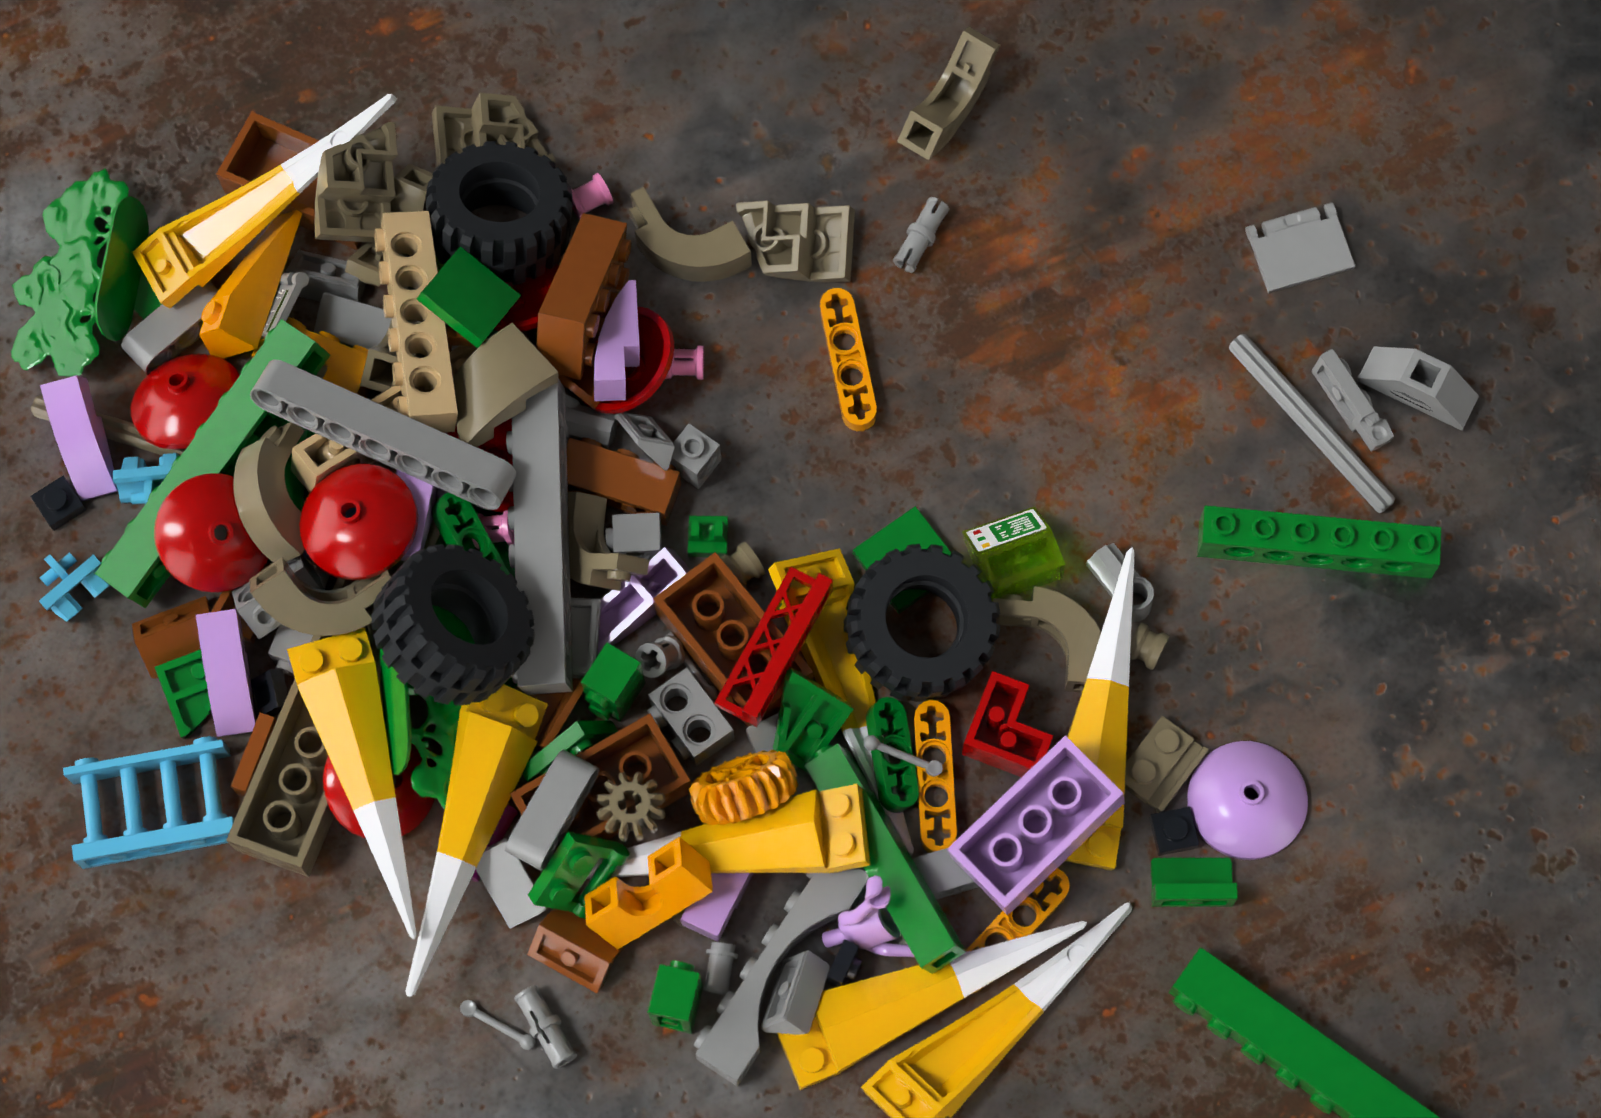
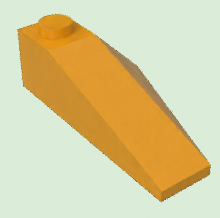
M294 210L277 216L211 301L205 306L201 316L203 324L199 335L210 355L224 359L258 348L302 216L300 211Z

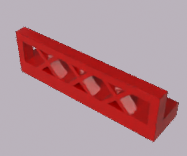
M793 567L789 568L715 700V706L758 727L782 684L789 666H792L833 592L832 579L821 573H818L815 579ZM795 580L810 589L801 604L791 606L787 592ZM784 600L786 608L778 610L781 602ZM788 615L790 625L784 636L772 640L768 630L771 620ZM765 634L767 642L759 644L762 636ZM769 649L772 657L764 672L752 674L749 664L752 654ZM746 668L748 676L739 679L743 670ZM748 683L751 684L753 692L744 708L727 700L733 688Z

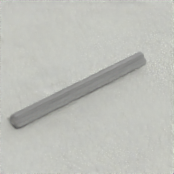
M1246 334L1237 336L1229 346V350L1376 512L1382 513L1386 511L1395 501L1392 493Z

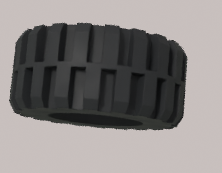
M495 141L484 142V146L476 147L475 144L464 147L461 154L456 151L445 159V164L441 163L432 173V179L428 182L426 211H429L436 257L445 265L461 246L504 282H512L513 285L526 282L528 277L535 279L543 275L545 267L549 270L560 261V256L566 252L569 245L572 191L571 186L567 183V177L559 167L555 168V163L546 155L540 157L537 150L528 146L525 149L519 148L517 143L506 141V145H497ZM488 205H505L521 210L527 215L514 221L493 222L482 219L471 212Z
M448 544L446 548L444 545L428 546L426 550H419L412 554L376 596L373 604L372 629L377 630L374 634V640L377 649H382L384 652L382 656L383 661L388 668L393 667L398 673L396 678L404 685L408 682L415 688V693L422 697L433 696L435 702L449 704L453 700L454 705H469L471 702L479 703L488 699L525 663L530 655V647L534 644L535 632L532 629L534 626L532 610H527L526 607L529 604V600L525 592H520L516 587L518 581L512 574L507 575L500 569L502 565L496 560L491 559L489 561L482 557V552L475 549L465 551L463 546ZM433 606L446 609L457 616L468 628L474 644L465 642L450 633L437 618Z
M920 544L908 545L903 551H899L896 548L886 553L880 561L876 560L867 569L848 599L845 608L848 610L847 616L843 620V632L848 633L849 638L845 643L848 653L855 654L858 660L855 663V667L861 674L866 671L873 678L870 684L878 690L882 686L891 690L890 696L901 699L904 695L911 696L912 701L924 702L929 697H933L935 700L947 697L951 692H957L966 686L983 669V666L991 658L995 650L993 645L999 638L1001 627L996 624V618L1000 615L999 603L992 602L991 595L995 591L990 581L983 583L978 577L982 570L975 563L969 568L961 562L964 555L955 550L948 555L942 553L943 546L931 544L928 549H921ZM908 589H921L936 594L947 603L956 620L957 635L952 646L945 653L934 658H923L904 651L895 643L888 631L885 616L889 603L897 594Z

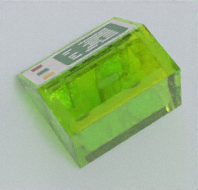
M1035 506L962 531V536L972 562L982 570L978 577L983 583L990 581L995 591L991 595L992 602L993 598L1001 599V596L1006 594L1016 595L1031 590L1034 586L1039 587L1063 578L1066 564L1052 529Z

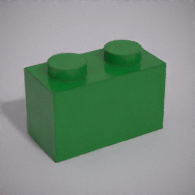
M606 642L581 681L585 699L590 704L588 709L603 720L608 721L612 717L621 722L645 685L641 662Z
M671 960L670 966L659 964L648 1008V1015L652 1025L692 1034L703 991L701 975L698 972H694L695 966Z

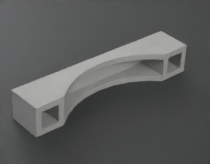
M855 868L835 873L806 874L810 881L802 892L796 889L790 896L784 907L788 914L780 926L773 923L765 934L762 944L766 947L758 959L752 956L742 969L739 977L744 981L736 993L728 991L719 1004L717 1012L721 1016L713 1028L706 1025L696 1039L694 1046L698 1050L695 1055L699 1062L737 1087L739 1086L760 1054V1010L767 986L777 967L792 948L809 934L831 922L838 921L841 912L851 911L856 907L866 891L867 880L869 879L867 873L862 869Z

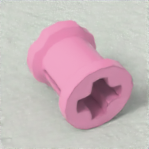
M599 173L593 175V180L574 190L571 189L572 210L579 220L583 213H587L604 203L606 205L614 203L612 195Z
M698 345L696 349H674L673 361L665 379H671L673 375L696 376L697 380H703L704 346Z
M505 510L501 515L492 516L476 513L492 543L506 542L508 545L514 544V530H511L509 527L508 510ZM472 538L475 547L480 548L477 541Z

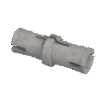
M929 197L916 223L909 225L906 231L908 236L893 259V263L901 269L907 257L910 256L904 271L913 273L926 248L933 245L936 240L935 232L945 215L949 212L948 205L941 201L936 212L933 213L938 199Z
M530 986L518 993L514 1000L518 1003L532 1027L529 1030L533 1039L540 1041L552 1062L553 1068H560L575 1059L577 1054L560 1028L562 1021L557 1014H552L538 986Z

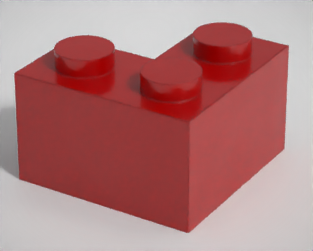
M994 671L991 672L964 741L962 755L1023 777L1049 752L1053 735L1017 722L1027 698L1029 684Z

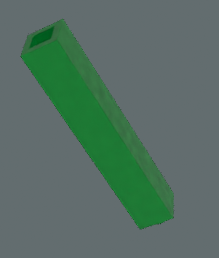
M838 743L834 746L828 745L819 749L813 755L814 759L805 764L807 771L819 791L858 784L862 788L870 866L863 868L869 878L879 876L882 879V888L885 886L891 888L890 901L886 908L920 967L934 974L967 951L851 753Z

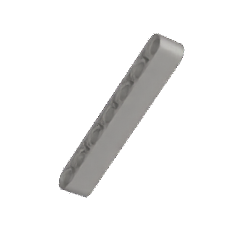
M269 361L250 392L253 402L269 413L488 510L499 508L517 476L514 467L502 458L284 361Z

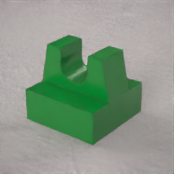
M689 515L688 557L708 558L714 552L719 557L727 555L728 516Z

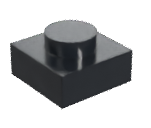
M64 475L30 496L53 531L86 511V508Z
M269 669L251 680L256 720L259 713L269 716L279 714L288 696L283 669Z
M1190 807L1150 814L1149 819L1158 856L1198 848L1199 843Z
M844 939L827 975L828 984L839 987L843 986L846 980L854 982L863 962L862 959L857 958L859 954L858 945Z

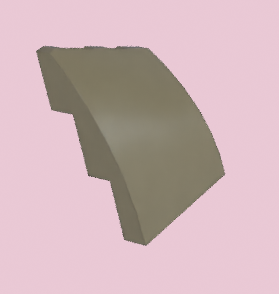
M479 93L472 109L435 105L432 112L437 167L441 163L445 164V159L456 151L461 154L464 147L475 144L476 147L484 146V142L495 141L497 145H506V141L517 143V147L523 149L528 146L537 150L538 156L546 155L555 163V157L552 153L547 154L537 138L538 131L536 127L525 116L524 109L516 96Z
M395 122L385 123L378 129L364 135H358L350 141L338 144L322 153L315 195V239L375 243L374 230L381 228L382 213H391L390 202L395 198L392 161L398 156Z
M769 201L736 203V210L744 221L749 233L747 236L751 246L756 250L757 260L765 275L809 282H850L855 209L850 205L814 208L810 203L773 205Z
M513 323L498 331L478 347L453 376L458 410L456 425L459 440L475 447L494 438V427L525 411L528 398L558 382V371Z

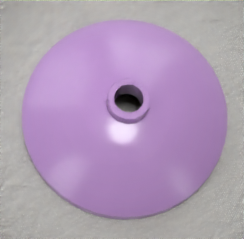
M1238 741L1218 747L1198 764L1189 782L1187 807L1191 809L1197 833L1209 846L1232 858L1256 860L1282 851L1295 839L1306 819L1308 795L1301 773L1286 755L1263 743ZM1246 788L1255 789L1258 793V798L1255 800L1246 798L1244 790Z

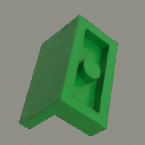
M1153 858L1150 862L1152 907H1233L1238 899L1237 883L1232 881V861L1230 858Z

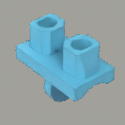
M163 454L159 458V466L147 467L144 459L138 456L124 458L121 469L113 470V482L117 486L120 502H131L132 505L146 504L150 493L167 476L174 460L179 454Z
M69 552L59 562L49 554L44 560L51 568L40 579L46 586H49L58 577L63 581L41 598L39 602L47 611L51 608L56 615L68 622L83 609L69 594L72 589L81 583L96 598L110 586L95 574L99 566H101V562L93 554L69 575L66 570L77 562Z

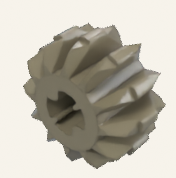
M621 772L619 774L621 783L619 786L607 780L605 787L610 794H598V803L605 807L597 811V816L599 820H608L604 827L608 834L615 832L620 827L619 839L621 841L627 840L630 831H634L637 841L643 840V832L641 830L643 827L655 833L658 828L652 819L665 818V811L657 807L665 802V796L663 793H654L657 788V782L654 779L642 786L643 774L641 772H636L633 782H628L626 773ZM634 799L637 812L633 814H628L626 809V801Z

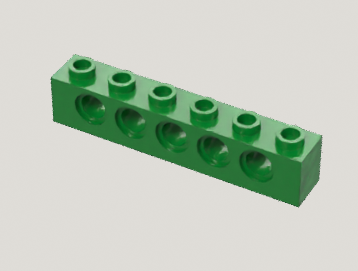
M1205 505L1199 519L1197 557L1431 579L1440 566L1442 527Z

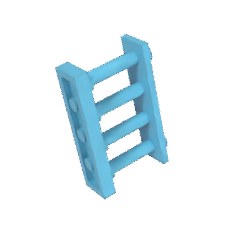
M208 736L195 739L193 745L99 761L98 758H83L75 761V766L64 767V776L73 785L81 783L87 837L83 839L84 843L72 845L73 861L82 869L228 843L226 839L235 819L232 816L227 817V814L222 812L216 759L230 757L229 747L222 739L217 740V737ZM200 762L207 816L203 817V822L187 824V821H184L182 816L176 766ZM160 769L167 823L163 824V829L148 831L147 828H143L137 773ZM121 776L127 830L123 832V836L108 839L107 835H103L97 780Z

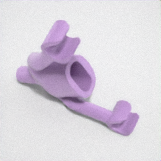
M872 876L867 880L865 901L856 909L839 914V928L823 932L822 941L827 948L840 945L845 939L858 945L859 949L868 950L878 955L914 957L908 945L886 943L898 938L900 931L886 908L890 901L891 888L889 886L882 888L883 881L879 876Z

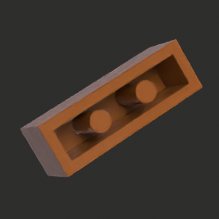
M569 437L567 443L568 492L577 491L607 498V508L627 514L659 513L661 524L667 526L682 485L680 471H676V468L669 464L668 470L665 471L655 461L650 463L641 460L637 454L629 450L618 449L615 452L602 448L603 445L590 438L584 437L579 441Z

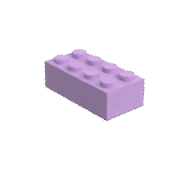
M1064 736L947 850L951 858L1009 915L1125 803L1124 793L1073 742Z

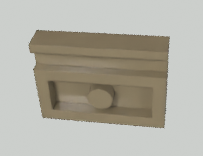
M1161 716L1126 762L1125 789L1145 804L1152 806L1156 809L1157 813L1163 812L1206 756L1209 749L1199 745L1194 741V738L1164 716Z

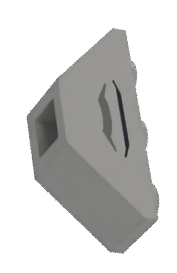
M1374 346L1357 378L1358 382L1461 431L1479 397L1451 365L1411 348Z

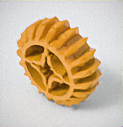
M762 750L758 753L750 752L747 755L737 756L735 759L724 761L718 766L711 767L709 771L701 773L699 778H696L691 783L692 785L689 788L690 800L693 809L698 814L702 823H708L709 825H726L730 822L738 823L740 820L751 819L753 816L764 814V812L770 809L777 808L780 803L786 802L794 795L796 788L799 786L796 779L797 773L794 764H792L786 752L777 750Z

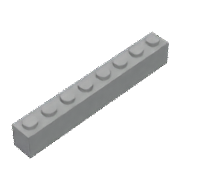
M558 378L556 384L526 400V410L512 417V431H507L506 433L507 450L509 455L513 454V467L517 474L509 488V491L513 492L514 506L508 507L509 527L511 530H514V544L509 545V562L511 568H515V579L518 581L516 587L520 592L524 591L529 600V604L526 607L527 610H532L534 618L532 629L535 632L534 644L530 647V655L525 663L512 675V681L514 684H518V687L527 695L573 692L565 388Z

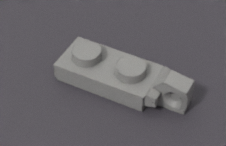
M1333 348L1321 354L1312 368V373L1352 433L1357 430L1371 452L1388 444L1394 437L1387 420L1379 418L1378 413L1373 409L1372 400L1368 393L1360 389L1352 378L1347 362L1339 358Z

